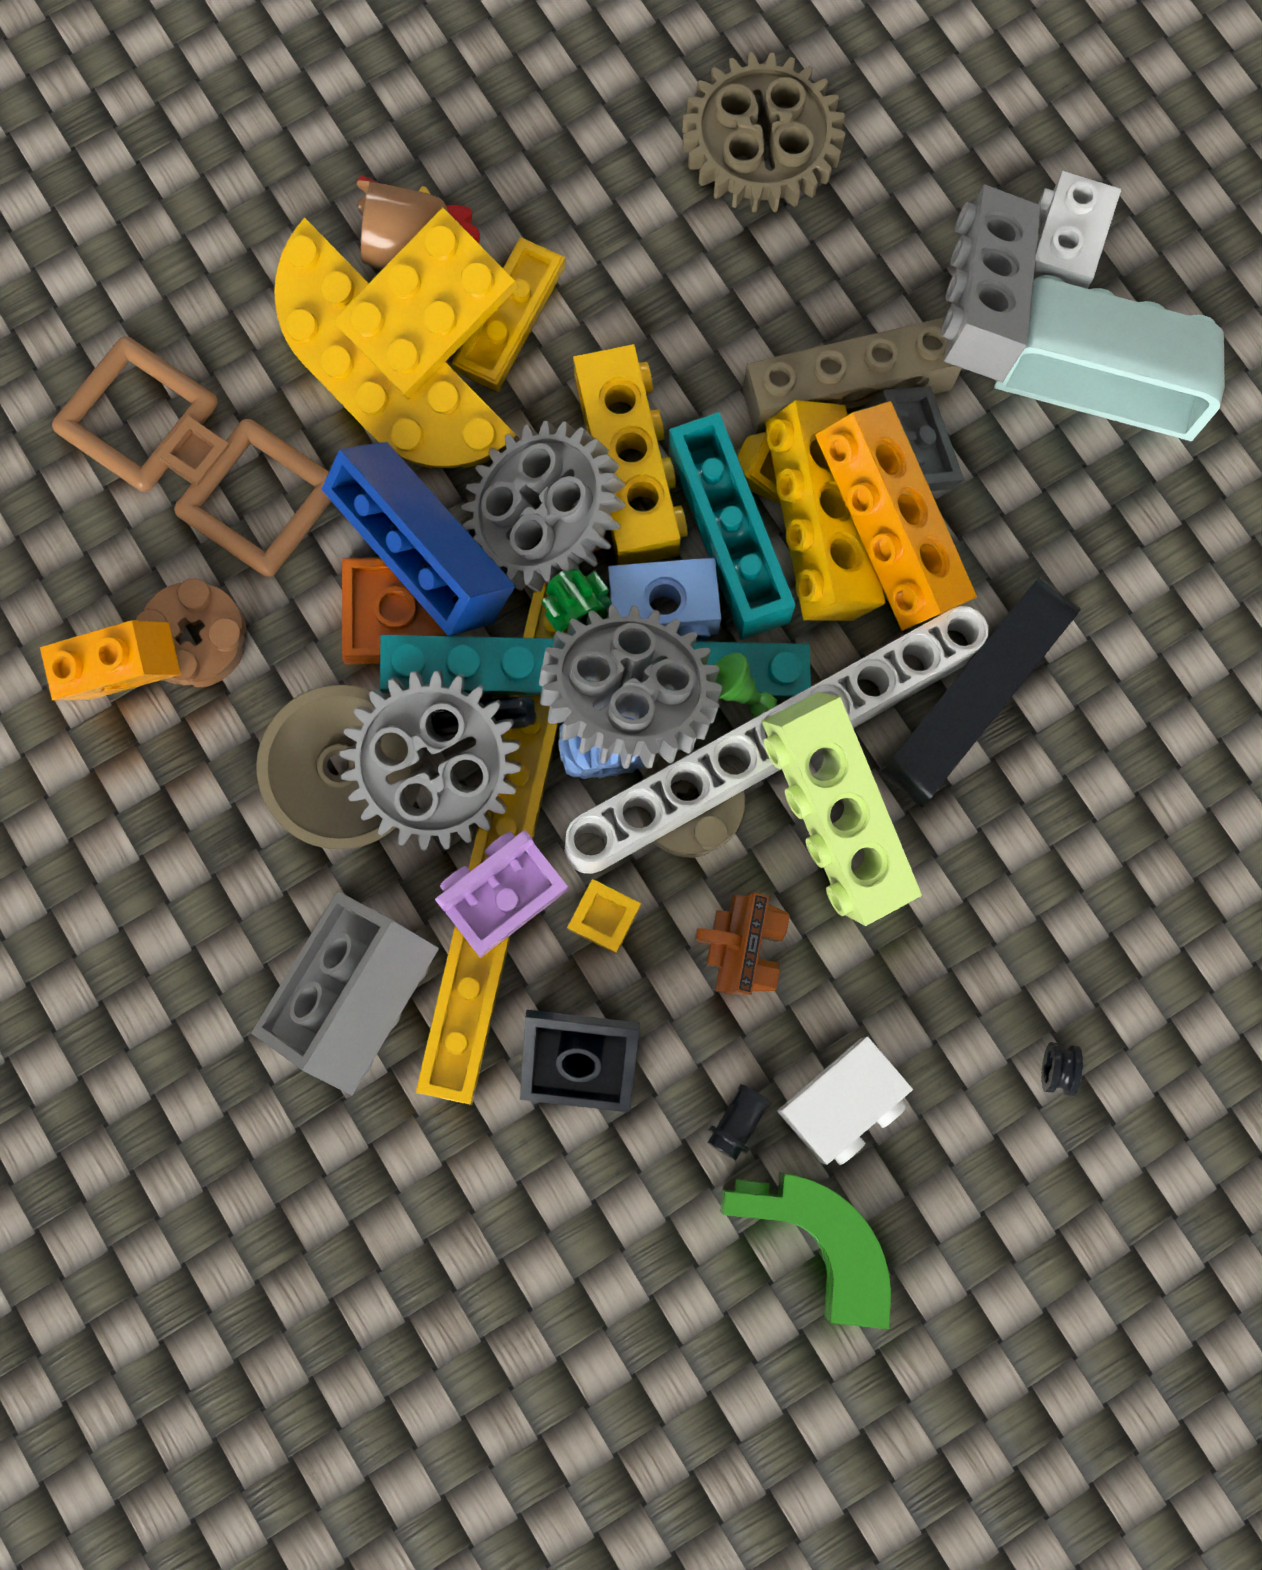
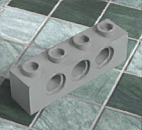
M985 184L974 203L966 202L955 226V232L961 234L954 248L950 265L956 267V272L946 292V301L952 303L941 328V337L947 338L944 362L1003 382L1026 348L1041 205Z

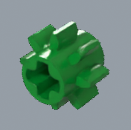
M571 569L568 572L566 570L562 571L552 578L546 588L548 597L542 599L541 602L547 610L545 616L556 632H563L567 629L569 620L572 618L585 625L587 614L590 611H595L602 619H606L608 615L606 608L612 604L606 595L609 589L597 572L594 571L585 578L581 571L577 569Z

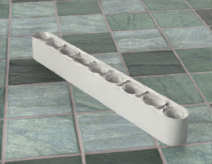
M959 606L950 609L579 815L570 823L566 831L564 853L567 862L573 869L581 873L593 874L602 871L781 770L773 765L766 753L763 740L766 738V731L762 720L817 692L840 696L854 729L964 667L971 661L988 637V625L985 618L979 611L971 607ZM954 630L962 633L968 642V646H960L950 639L948 631ZM903 655L918 657L923 663L924 670L915 671L909 668L903 660ZM868 679L874 682L880 690V695L875 697L864 694L860 690L857 680ZM724 755H734L743 762L745 771L737 775L729 774L720 767L718 758ZM680 780L689 781L697 788L699 797L692 801L680 800L673 794L671 785ZM633 806L642 807L650 813L652 823L644 828L632 827L625 821L623 812ZM594 833L604 841L605 848L599 854L585 855L576 848L574 841L581 834Z

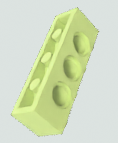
M817 692L762 720L768 735L763 740L766 753L777 769L782 768L789 788L785 789L787 802L793 813L799 819L803 818L810 834V837L806 838L807 849L814 862L820 868L824 867L831 883L830 886L826 887V892L837 913L841 916L846 915L867 926L921 897V891L841 697ZM818 749H822L824 755L823 765L819 771L811 774L809 769L811 756ZM843 799V814L838 821L832 823L830 818L831 809L838 800ZM863 848L864 860L859 868L852 871V858L858 850Z

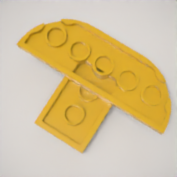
M442 207L378 275L368 283L314 226L304 218L288 239L278 263L274 290L277 318L281 331L293 353L379 443L388 442L401 458L419 466L432 469L433 467H474L492 460L488 451L490 448H494L500 453L507 450L505 444V436L507 434L516 441L520 440L446 363L458 348L519 287L516 281Z

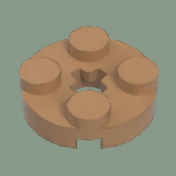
M190 578L182 583H176L164 588L147 603L144 611L136 617L138 621L169 622L181 675L163 679L166 682L175 685L207 687L226 678L241 661L244 653L242 650L245 641L244 633L247 635L244 616L228 594L218 587L206 584L203 580ZM190 623L194 626L199 623L205 626L199 632L202 641L196 646L189 641L180 644L179 638L183 635L182 629Z

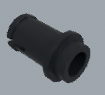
M740 1084L735 1097L717 1127L711 1125L708 1129L712 1135L707 1143L735 1161L741 1152L747 1154L749 1148L746 1146V1143L764 1112L770 1107L771 1102L755 1090Z

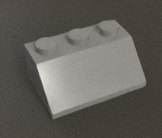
M337 891L251 1034L302 1071L353 1095L361 1080L370 1071L373 1060L388 1034L399 1022L401 1013L417 985L428 973L430 963L439 948L390 918Z

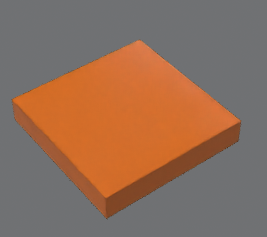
M380 557L342 558V660L344 664L380 663V635L448 636Z

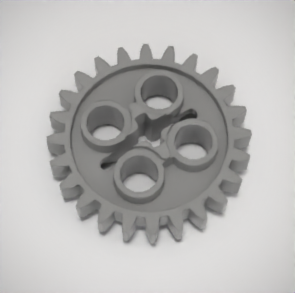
M543 421L539 434L530 426L525 425L523 427L522 440L519 442L507 434L505 436L507 450L500 453L498 450L490 448L488 451L493 460L491 466L477 465L475 468L483 477L481 483L467 484L466 487L476 497L475 501L462 505V510L473 517V519L462 525L463 528L513 582L515 589L522 591L527 585L539 593L542 591L545 581L549 583L552 578L565 570L566 572L571 569L579 570L578 564L583 560L595 567L597 561L592 553L597 546L602 549H610L611 547L609 541L603 537L605 530H617L621 526L611 517V512L625 508V503L614 494L625 487L624 482L614 474L619 468L618 463L608 455L609 450L581 427L576 431L564 421L558 429L548 421ZM579 500L578 504L572 509L574 503ZM542 537V539H541V541L539 542V544L535 547V544L537 543V541Z
M611 605L609 606L606 619H602L595 611L588 612L585 625L572 618L569 620L567 634L559 631L555 633L553 647L546 648L543 666L541 667L539 685L542 686L540 703L541 705L550 706L548 714L549 724L564 722L561 733L563 741L579 736L581 738L580 754L588 752L595 746L601 749L600 763L605 764L614 753L620 755L622 766L625 769L629 768L633 756H640L643 764L648 769L652 768L656 753H659L668 763L674 762L678 748L688 754L691 753L696 738L704 740L710 723L714 722L719 707L717 702L722 690V685L715 683L719 667L707 665L711 650L709 648L693 649L697 638L695 632L681 637L677 634L679 620L675 619L668 625L663 626L659 624V611L654 610L646 620L640 618L637 606L633 605L628 617H621L616 607ZM623 716L631 717V718H634L635 720H631V719L625 718V717H623Z
M437 669L434 671L430 684H424L421 674L416 670L410 673L409 688L407 689L399 679L394 677L388 680L391 694L389 698L381 691L375 689L369 693L375 709L372 710L364 706H358L353 711L364 725L362 727L348 726L344 730L346 736L357 742L356 746L344 748L339 754L342 758L354 761L355 767L342 773L341 779L358 781L359 787L352 792L348 799L349 801L366 799L369 805L361 815L363 821L377 814L383 818L378 830L379 835L382 836L393 826L400 829L398 845L403 846L411 834H417L421 850L428 848L432 836H438L443 848L449 849L452 845L453 833L456 831L466 843H469L473 839L472 823H476L486 831L491 828L492 821L487 813L488 809L499 814L505 813L507 805L498 796V793L515 794L517 785L505 778V774L520 772L522 764L515 760L507 759V754L519 749L521 743L519 740L504 739L503 736L513 726L514 721L513 719L496 721L493 715L497 712L502 702L496 700L484 706L480 699L485 686L479 685L470 694L464 692V675L459 674L454 679L451 686L444 685L442 670ZM445 709L452 712L459 724L457 734L451 737H442L436 734L430 724L433 711ZM396 733L404 738L408 746V753L405 759L393 760L384 754L381 748V739L384 734ZM472 736L476 739V745L447 756L438 766V772L432 766H426L395 783H390L387 780L388 774L415 764L425 754L424 747H427L431 754H436L467 737ZM461 760L474 761L482 769V782L475 786L463 785L455 777V764ZM413 783L426 786L432 794V805L425 809L411 806L406 800V786Z

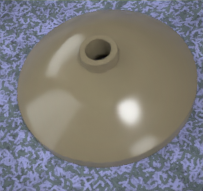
M329 685L304 692L285 704L275 714L261 738L257 752L256 774L265 805L286 831L311 845L327 849L358 848L383 838L396 828L393 826L382 836L379 835L378 830L383 818L377 814L363 821L361 815L369 805L366 799L349 801L348 797L359 787L358 781L342 780L341 774L355 767L354 761L346 759L347 766L339 774L330 773L327 768V762L331 756L340 754V751L344 748L356 746L357 742L346 736L344 730L348 726L362 727L364 725L353 712L358 706H364L372 710L375 709L369 697L370 690L350 685ZM386 733L383 735L381 748L384 754L393 760L405 759L408 753V746L404 738L396 733ZM423 756L415 764L388 774V782L395 783L423 768ZM413 783L406 786L405 796L411 806L416 802L421 784Z

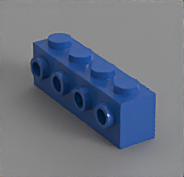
M388 442L339 449L321 490L448 637L494 624L515 588L513 582Z

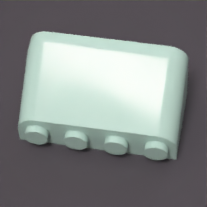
M1041 275L1033 279L1027 346L1003 382L996 380L994 388L1193 441L1220 409L1225 388L1224 332L1221 327L1215 324L1213 319L1204 315L1189 316L1166 310L1162 305L1155 302H1136L1117 297L1106 289H1087L1065 283L1061 278L1053 275Z

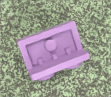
M526 830L516 837L512 832L505 833L485 850V854L488 856L485 861L472 871L467 866L458 869L440 885L443 893L435 899L480 958L569 890L566 883L536 847Z

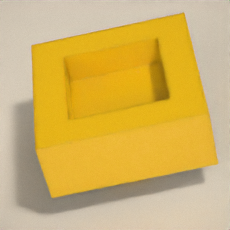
M592 879L567 929L617 954L641 907V903Z

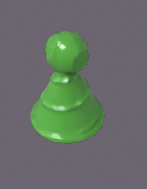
M734 652L728 654L714 664V666L719 667L715 683L722 685L719 699L749 704V712L754 718L777 706V700L772 694L765 691L760 693L757 690L747 658L742 653Z

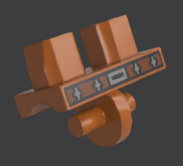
M755 892L750 893V896L732 895L729 912L716 910L713 929L698 928L696 930L695 940L710 945L706 964L719 967L715 992L729 995H752V992L775 991L777 989L780 974L779 963L758 957L762 939L773 942L783 941L787 934L790 915L768 904L769 896Z

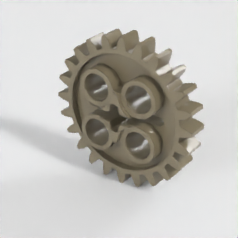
M749 53L747 66L741 67L734 58H730L728 74L714 67L711 69L710 83L698 81L696 97L688 98L687 114L683 115L682 132L685 133L683 134V151L689 152V169H700L699 184L701 186L715 181L714 198L718 199L728 191L733 194L732 207L734 208L741 203L743 198L750 199L752 212H757L761 200H768L772 211L777 212L780 198L785 197L793 207L798 206L800 190L813 198L816 194L818 182L823 184L829 182L831 170L838 167L841 149L843 148L846 132L842 131L845 115L842 112H836L839 100L838 95L825 96L828 85L827 79H822L815 83L811 82L813 67L808 66L800 73L794 71L795 58L790 57L784 66L781 67L776 66L774 53L769 54L766 64H759L754 53ZM754 95H759L762 99L763 130L766 140H770L768 158L772 170H767L764 163L762 127L757 124L759 109ZM777 105H786V106H789V107H791V108H789V109L780 108V107H778ZM737 111V112L742 113V114H741V115H731V114H729V113H727V112ZM794 149L796 151H799L800 153L790 154L785 152L784 150ZM746 156L749 157L750 160L740 161L734 157Z

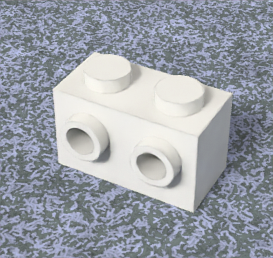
M1062 171L1054 190L1044 188L1038 203L1041 205L1039 220L1042 221L1037 237L1033 279L1041 275H1053L1061 278L1065 283L1088 289L1097 269L1120 196V188Z
M867 1036L860 1038L780 1107L777 1112L820 1163L828 1165L835 1159L839 1165H842L863 1148L866 1143L860 1136L877 1122L884 1128L907 1109L908 1106L902 1099L913 1089Z

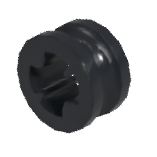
M1050 1042L1044 1053L1041 1072L1044 1092L1054 1093L1056 1088H1061L1065 1095L1075 1096L1080 1086L1083 1069V1055L1079 1046L1072 1045L1065 1051L1061 1049L1059 1043Z

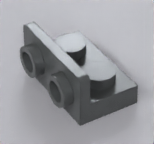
M931 387L884 389L860 409L863 410L889 401L892 402L931 491L953 489L964 481Z

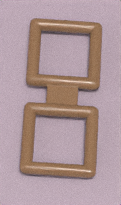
M121 337L52 422L54 432L142 492L150 491L167 469H171L191 483L175 504L174 511L177 517L261 575L266 577L275 575L331 503V500L321 490L329 471L251 419L242 420L225 441L203 426L218 405L215 394L131 337ZM129 361L192 403L142 467L79 424ZM250 444L315 487L266 552L201 508Z

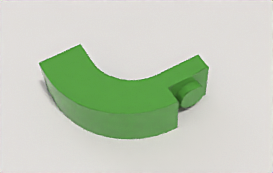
M779 1172L778 1194H769L770 1183L749 1180H736L735 1190L722 1189L720 1212L723 1215L788 1222L803 1228L814 1238L822 1251L826 1264L827 1283L824 1317L830 1323L889 1329L891 1287L886 1260L874 1232L862 1215L849 1202L828 1187L815 1181Z

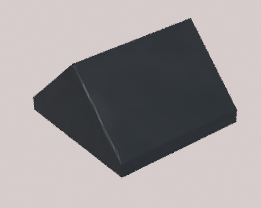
M526 1010L520 1100L630 1113L640 1022Z

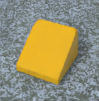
M767 432L750 435L744 441L737 456L750 491L780 504V498L776 490V478L771 452L767 444Z

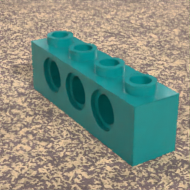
M720 412L669 429L668 454L709 558H715L717 581L740 640L789 624L794 612L795 602Z

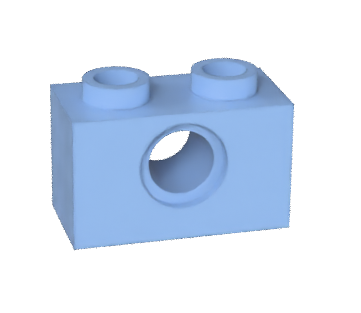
M715 558L608 566L611 605L616 607L621 617H628L633 605L637 606L640 618L647 620L654 611L650 606L652 601L659 597H668L673 599L679 608L668 615L660 614L659 624L666 626L671 621L677 619L680 621L677 634L682 637L688 633L695 632L697 634L696 642L707 641L710 639V635L718 634L721 613Z

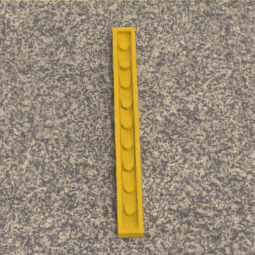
M546 581L541 592L537 593L534 591L523 638L554 639L556 631L545 616L547 610L541 603L542 599L548 597L546 588L549 583ZM568 628L565 629L563 633L567 634ZM509 695V698H511V697H523V696H519V695ZM528 696L535 702L536 722L526 728L509 729L503 734L504 739L519 740L521 743L519 749L507 754V759L515 760L522 764L520 772L505 774V778L517 785L515 794L498 793V796L507 805L504 814L487 810L492 826L488 831L478 826L468 868L470 871L488 858L485 850L505 833L512 832L516 837L526 830L532 839L534 837L560 724H549L548 714L550 706L541 705V696ZM454 927L415 1093L472 1105L511 935L480 958L458 928Z

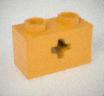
M131 620L40 647L52 701L92 700L181 675L169 622Z

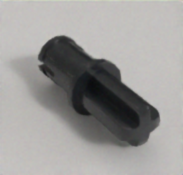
M483 694L480 699L484 706L493 701L500 700L502 704L493 716L496 721L513 719L514 724L510 729L526 728L536 722L535 702L528 696L492 699L489 695ZM438 709L436 711L444 712H433L431 714V723L436 734L440 736L457 734L459 724L452 712Z

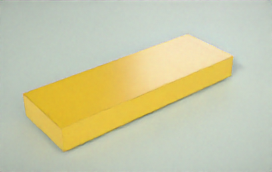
M522 237L519 238L503 267L519 287L460 346L451 363L452 369L457 374L499 392L566 267L565 257Z

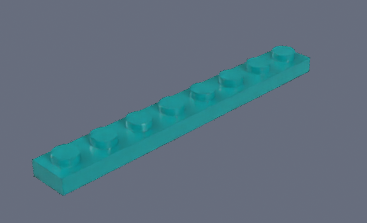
M380 635V691L382 693H390L388 680L394 677L399 679L406 689L409 688L410 673L416 670L421 674L424 684H430L434 671L438 669L442 670L444 685L451 686L459 674L464 675L463 691L468 694L482 684L485 686L483 692L485 695L541 696L542 686L539 685L541 667L543 666L545 650L547 647H553L554 639ZM695 642L694 650L700 648H709L711 650L707 665H714L728 654L734 652L742 653L747 658L757 690L760 693L765 691L772 694L776 700H788L811 687L810 644Z

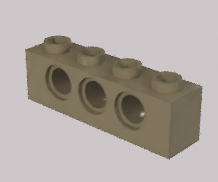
M945 317L747 363L743 394L754 433L766 432L765 422L795 400L845 405L847 415L859 411L884 389L931 387L934 394L951 391L962 368L944 362L947 338L941 337V328Z

